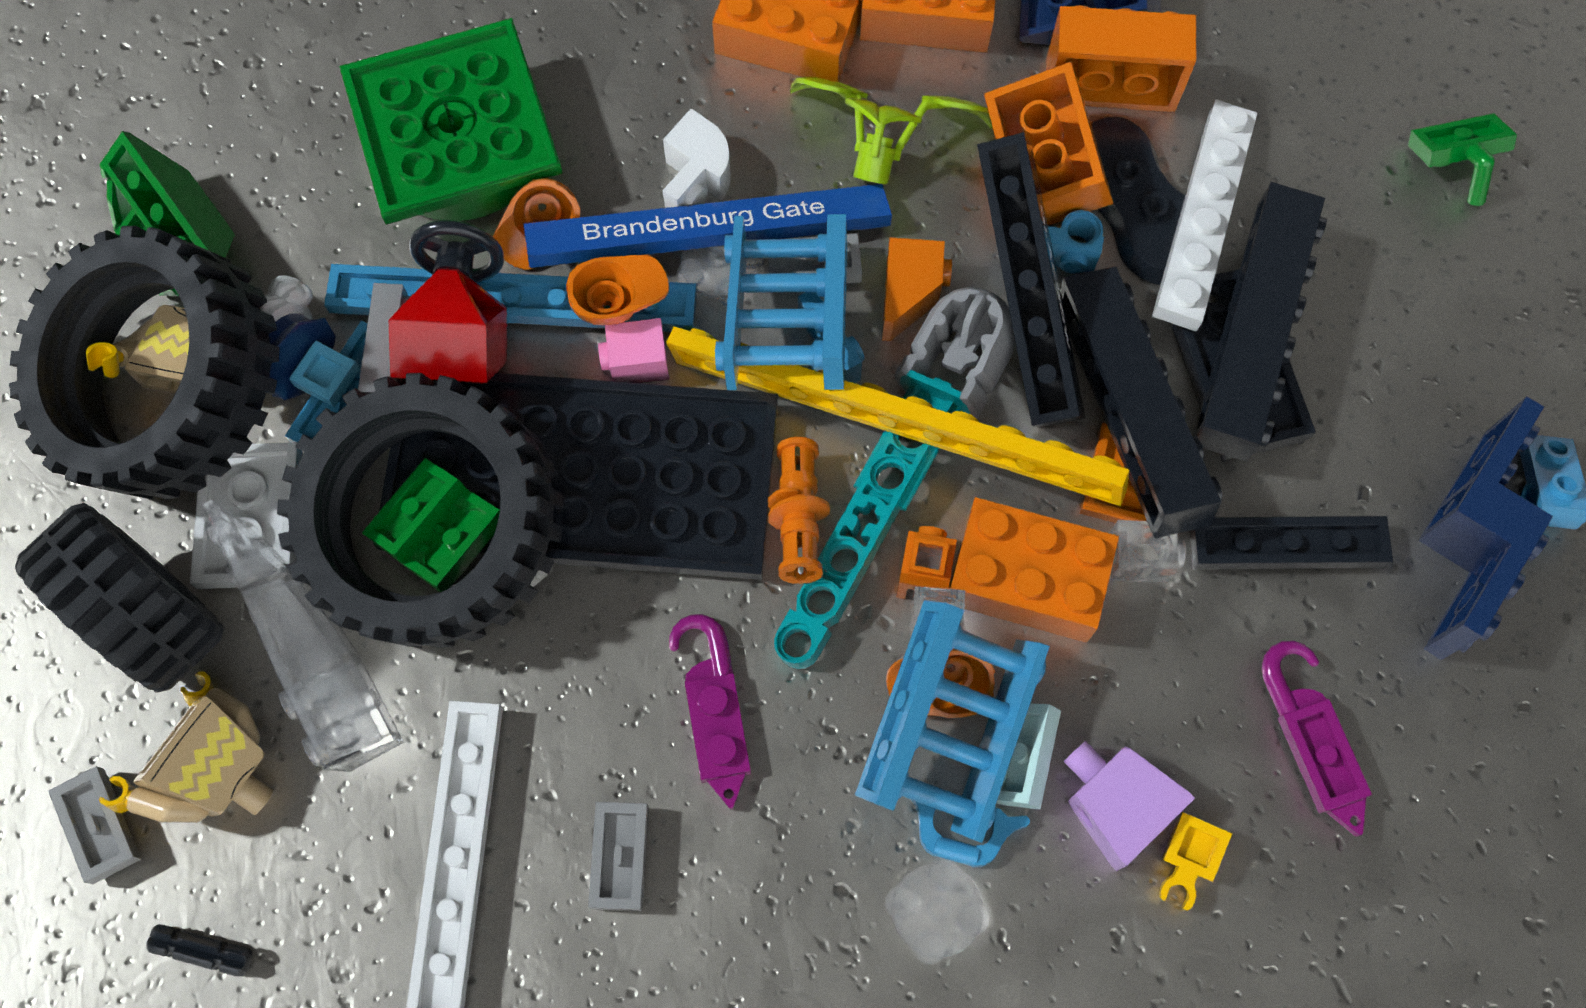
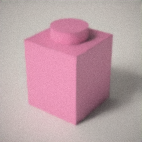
M661 318L605 325L606 342L598 343L600 365L602 371L610 370L614 382L644 383L669 380Z

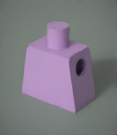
M1085 740L1064 760L1065 764L1085 783L1068 800L1069 805L1109 864L1116 871L1126 867L1195 799L1190 792L1126 746L1106 762Z

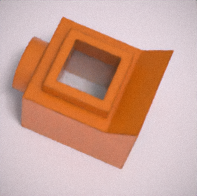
M933 526L919 527L918 532L908 531L896 597L906 599L908 589L936 594L935 602L945 603L949 593L957 540L947 538L945 530Z

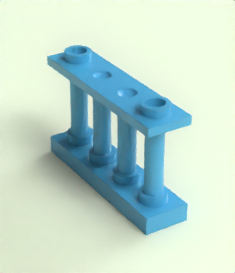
M827 214V234H818V239L747 240L744 216H734L733 235H725L724 242L725 262L731 263L724 341H716L715 345L716 370L725 372L727 390H737L739 366L814 365V370H823L824 390L844 389L848 249L846 214ZM818 257V262H826V268H817L816 273L746 274L747 258ZM817 292V297H824V304H815L813 309H743L744 293ZM815 328L816 333H823V340H814V345L740 346L742 329Z
M924 600L855 796L893 811L898 799L903 796L954 815L951 831L983 843L986 831L995 820V805L1036 685L1045 674V659L1050 646L1039 642L1016 639L1013 650H1010L962 630L960 622L965 610L948 603ZM952 649L959 650L1005 669L996 699L944 678L943 670ZM936 697L989 718L979 747L927 727L925 721L932 701ZM922 747L972 766L962 796L909 777L908 769L917 748Z

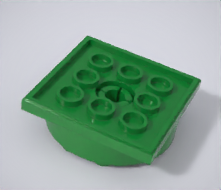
M513 18L339 66L381 216L386 225L419 215L435 220L464 221L484 217L509 205L515 194L532 180L563 174Z

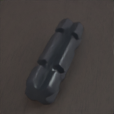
M161 924L153 927L146 943V950L149 953L164 957L172 956L174 960L210 970H218L219 968V972L235 977H242L247 973L253 958V951L250 948L235 944L227 946V942L192 932H181V929Z

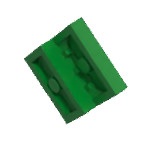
M425 458L364 529L362 534L438 591L443 592L452 587L494 536L500 510L466 489L456 477Z

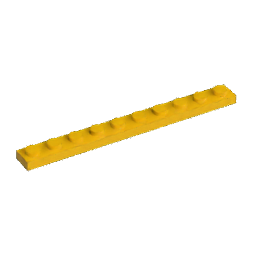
M673 327L666 343L676 363L725 379V372L717 371L715 365L716 341L719 340H716L711 334L701 329L693 328L687 331ZM740 343V346H749L745 343ZM800 365L739 366L738 384L766 393H775L779 397L1114 505L1121 506L1127 491L1129 469L1123 468L1119 462L1112 458L1100 455L1091 458L1073 452L1064 443L1054 440H1048L1043 443L1027 438L1020 430L1010 426L992 427L980 423L974 416L966 412L953 411L951 414L938 410L921 398L910 396L903 399L888 394L884 388L869 382L859 385L844 380V389L824 390L823 370L814 371Z

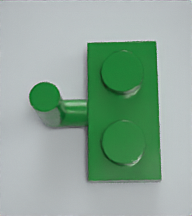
M1493 113L1411 130L1408 146L1429 168L1445 167L1454 162L1469 160L1474 165L1467 202L1473 206H1481L1486 203L1495 159L1492 155L1513 151L1517 134Z

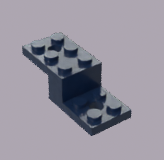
M1527 396L1484 433L1418 540L1469 572L1424 650L1440 660L1458 650L1462 653L1466 652L1476 640L1486 641L1495 632L1502 620V616L1497 613L1504 599L1509 601L1519 591L1526 579V576L1520 573L1527 560L1533 561L1541 553L1549 540V536L1545 535L1544 531L1553 516L1505 487L1518 467L1517 464L1512 462L1518 450L1524 452L1534 441L1541 429L1534 423L1544 409V406Z

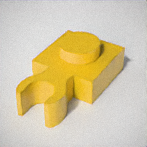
M1181 812L1161 858L1176 866L1173 874L1165 878L1161 883L1159 897L1165 901L1169 889L1174 885H1181L1186 890V898L1181 908L1186 911L1190 910L1196 900L1195 882L1197 877L1200 876L1211 882L1214 881L1232 833Z

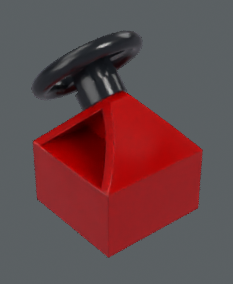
M451 220L426 223L417 228L411 235L409 250L415 262L425 271L432 274V276L388 320L390 377L406 378L407 373H422L431 380H438L439 376L443 375L455 378L457 381L487 383L507 363V307L480 287L477 282L486 281L500 272L504 264L503 249L493 236L474 225ZM455 235L470 240L465 242H448L434 236ZM424 248L436 252V260L431 258ZM487 251L490 255V261L485 266L473 269L474 255Z

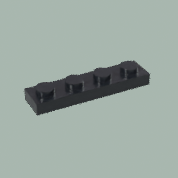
M1387 516L1214 517L1210 526L1190 530L1193 569L1387 568L1393 563Z

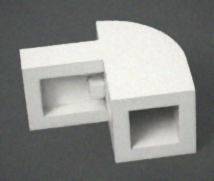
M690 109L663 139L666 163L679 171L663 189L665 208L703 204L708 192L722 201L730 186L729 147L724 134L711 121Z

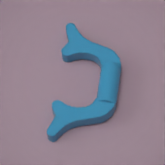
M911 800L918 813L919 839L925 851L933 857H941L969 865L972 868L983 867L991 863L1006 838L1013 832L1026 828L1030 823V819L1027 816L1008 817L1001 809L996 808V816L992 824V834L988 843L973 846L942 837L933 826V816L936 809Z

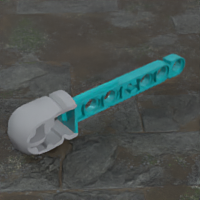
M974 287L954 290L942 297L931 309L912 342L911 354L904 356L895 373L897 383L906 392L903 399L910 396L918 397L930 403L935 409L951 414L953 411H962L978 419L987 401L986 394L992 393L1011 358L1016 344L1010 311L1006 302L988 290ZM954 331L957 334L951 343L950 335ZM981 344L982 355L979 359V356L975 354V351L979 348ZM940 352H943L945 355L942 367L962 374L967 367L976 365L975 368L969 371L966 377V385L962 392L954 389L952 384L937 377L933 380L928 377L932 371L931 365ZM888 431L883 432L853 485L857 490L818 557V561L823 566L822 577L815 582L803 584L797 595L796 611L789 609L776 632L774 647L780 659L787 666L795 669H804L813 665L820 657L832 635L829 628L841 619L900 510H907L940 448L925 443L917 448H906L900 443V435ZM894 467L903 472L904 478L902 483L894 489L882 488L877 482L879 474L886 468ZM871 510H875V515L879 522L876 525L868 523L865 526L861 537L863 542L868 544L864 547L854 539L861 529V523L857 516L859 514L868 515ZM850 533L854 538L848 537L846 534ZM842 549H850L858 554L856 566L847 572H840L832 567L833 556ZM823 590L831 592L835 597V602L829 612L815 614L809 610L808 603L814 593ZM801 632L810 636L811 646L805 655L792 657L785 652L786 640L794 633Z

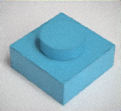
M315 341L289 380L300 390L335 407L359 372L360 367L351 358Z

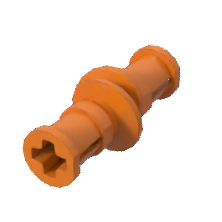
M790 437L782 440L776 448V455L781 461L782 476L779 480V490H776L768 497V507L770 509L768 523L777 530H780V540L783 544V562L778 567L780 579L792 584L812 583L823 575V566L818 561L817 555L819 526L816 521L822 520L830 514V504L825 499L816 496L818 480L815 476V460L819 455L817 442L807 437ZM797 446L800 448L799 456L795 455V448ZM800 464V471H796V465ZM798 548H802L803 557H798ZM798 567H803V574L798 573Z

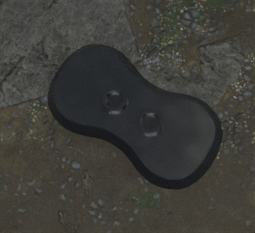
M1107 117L1092 121L1091 126L1114 203L1097 210L1104 216L1112 228L1119 254L1125 265L1141 279L1161 285L1185 195L1174 188L1161 170L1151 140L1138 125L1122 117Z

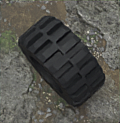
M86 503L70 506L17 557L16 573L24 580L23 583L38 597V600L47 609L51 610L68 629L76 633L84 643L102 655L106 661L149 690L159 693L172 689L222 639L224 627L217 620V617L180 580L151 556L148 551L136 543L122 529L113 524L107 517Z

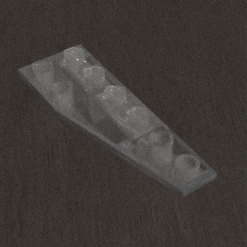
M214 500L203 504L209 520L205 522L206 530L216 546L222 547L228 561L227 571L236 587L241 591L250 617L257 628L276 675L284 689L278 694L280 702L292 720L299 719L307 734V737L302 739V744L311 762L315 766L322 764L324 770L351 772L404 743L360 655L343 629L329 620L332 614L330 611L313 607L305 598V594L312 588L308 584L294 581L287 568L290 564L265 539L229 509Z

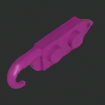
M692 614L680 619L672 628L669 636V649L677 651L681 636L688 630L699 629L707 636L711 659L702 661L689 670L685 678V688L701 783L707 782L726 806L733 810L745 776L751 774L728 639L723 627L714 618L703 614ZM726 791H732L734 796L727 799L724 794Z
M1281 641L1270 647L1264 655L1261 667L1263 680L1279 714V718H1277L1318 813L1326 812L1355 837L1361 836L1364 829L1366 797L1371 796L1372 793L1330 699H1326L1322 693L1313 689L1290 691L1281 670L1282 659L1290 654H1296L1305 658L1312 667L1318 666L1319 660L1315 653L1305 644L1296 641ZM1351 818H1354V819H1355V821H1356V825H1355V826H1353V825L1351 824V822H1350V819H1351Z

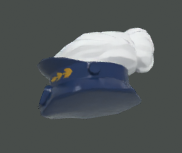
M282 275L272 280L268 293L265 295L267 303L260 307V309L274 316L277 327L276 331L269 333L270 344L279 347V362L271 363L269 378L277 380L275 394L271 395L285 401L306 393L295 387L289 378L313 343L318 341L333 349L336 335L325 318L313 319L312 313L307 307L313 298L311 289L297 278Z

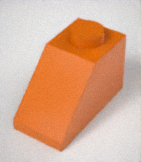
M889 237L882 341H892L936 305L940 299L942 286L950 287L952 259H944L945 241Z

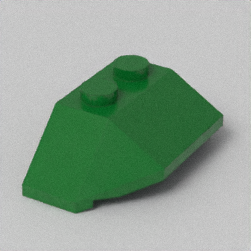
M122 131L99 164L102 178L107 179V202L114 232L120 235L122 226H137L146 231L147 228L152 227L226 258L235 233L189 170L130 132ZM175 288L158 294L159 296H179Z

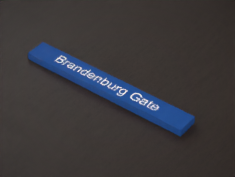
M874 184L524 224L529 267L535 268L586 262L599 257L647 255L724 246L725 235H733L734 216H744L746 239L753 240L785 239L827 234V214H846L847 231L891 226L892 213L883 185Z

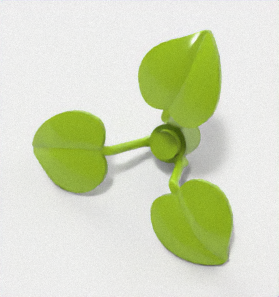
M796 78L790 88V93L809 88L836 92L846 99L845 105L855 108L856 145L854 151L858 152L853 177L879 184H888L893 160L900 161L903 148L917 125L921 124L922 117L927 110L958 108L979 117L990 129L993 128L987 107L953 97L922 95V102L915 114L894 106H879L875 102L862 99L868 98L867 93L852 86L823 78ZM863 115L876 125L875 134L867 133L866 141ZM896 121H908L909 124L895 147L892 148L894 139L883 136L885 125Z

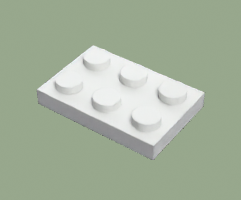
M297 442L252 444L244 455L235 452L231 455L228 462L232 468L222 477L205 476L207 486L197 492L190 584L196 589L294 585L295 581L287 567L296 562V556L293 552L281 549L278 536L279 533L289 531L288 518L277 515L278 499L289 500L292 484L282 480L286 465L297 468L302 458L303 451L295 447Z

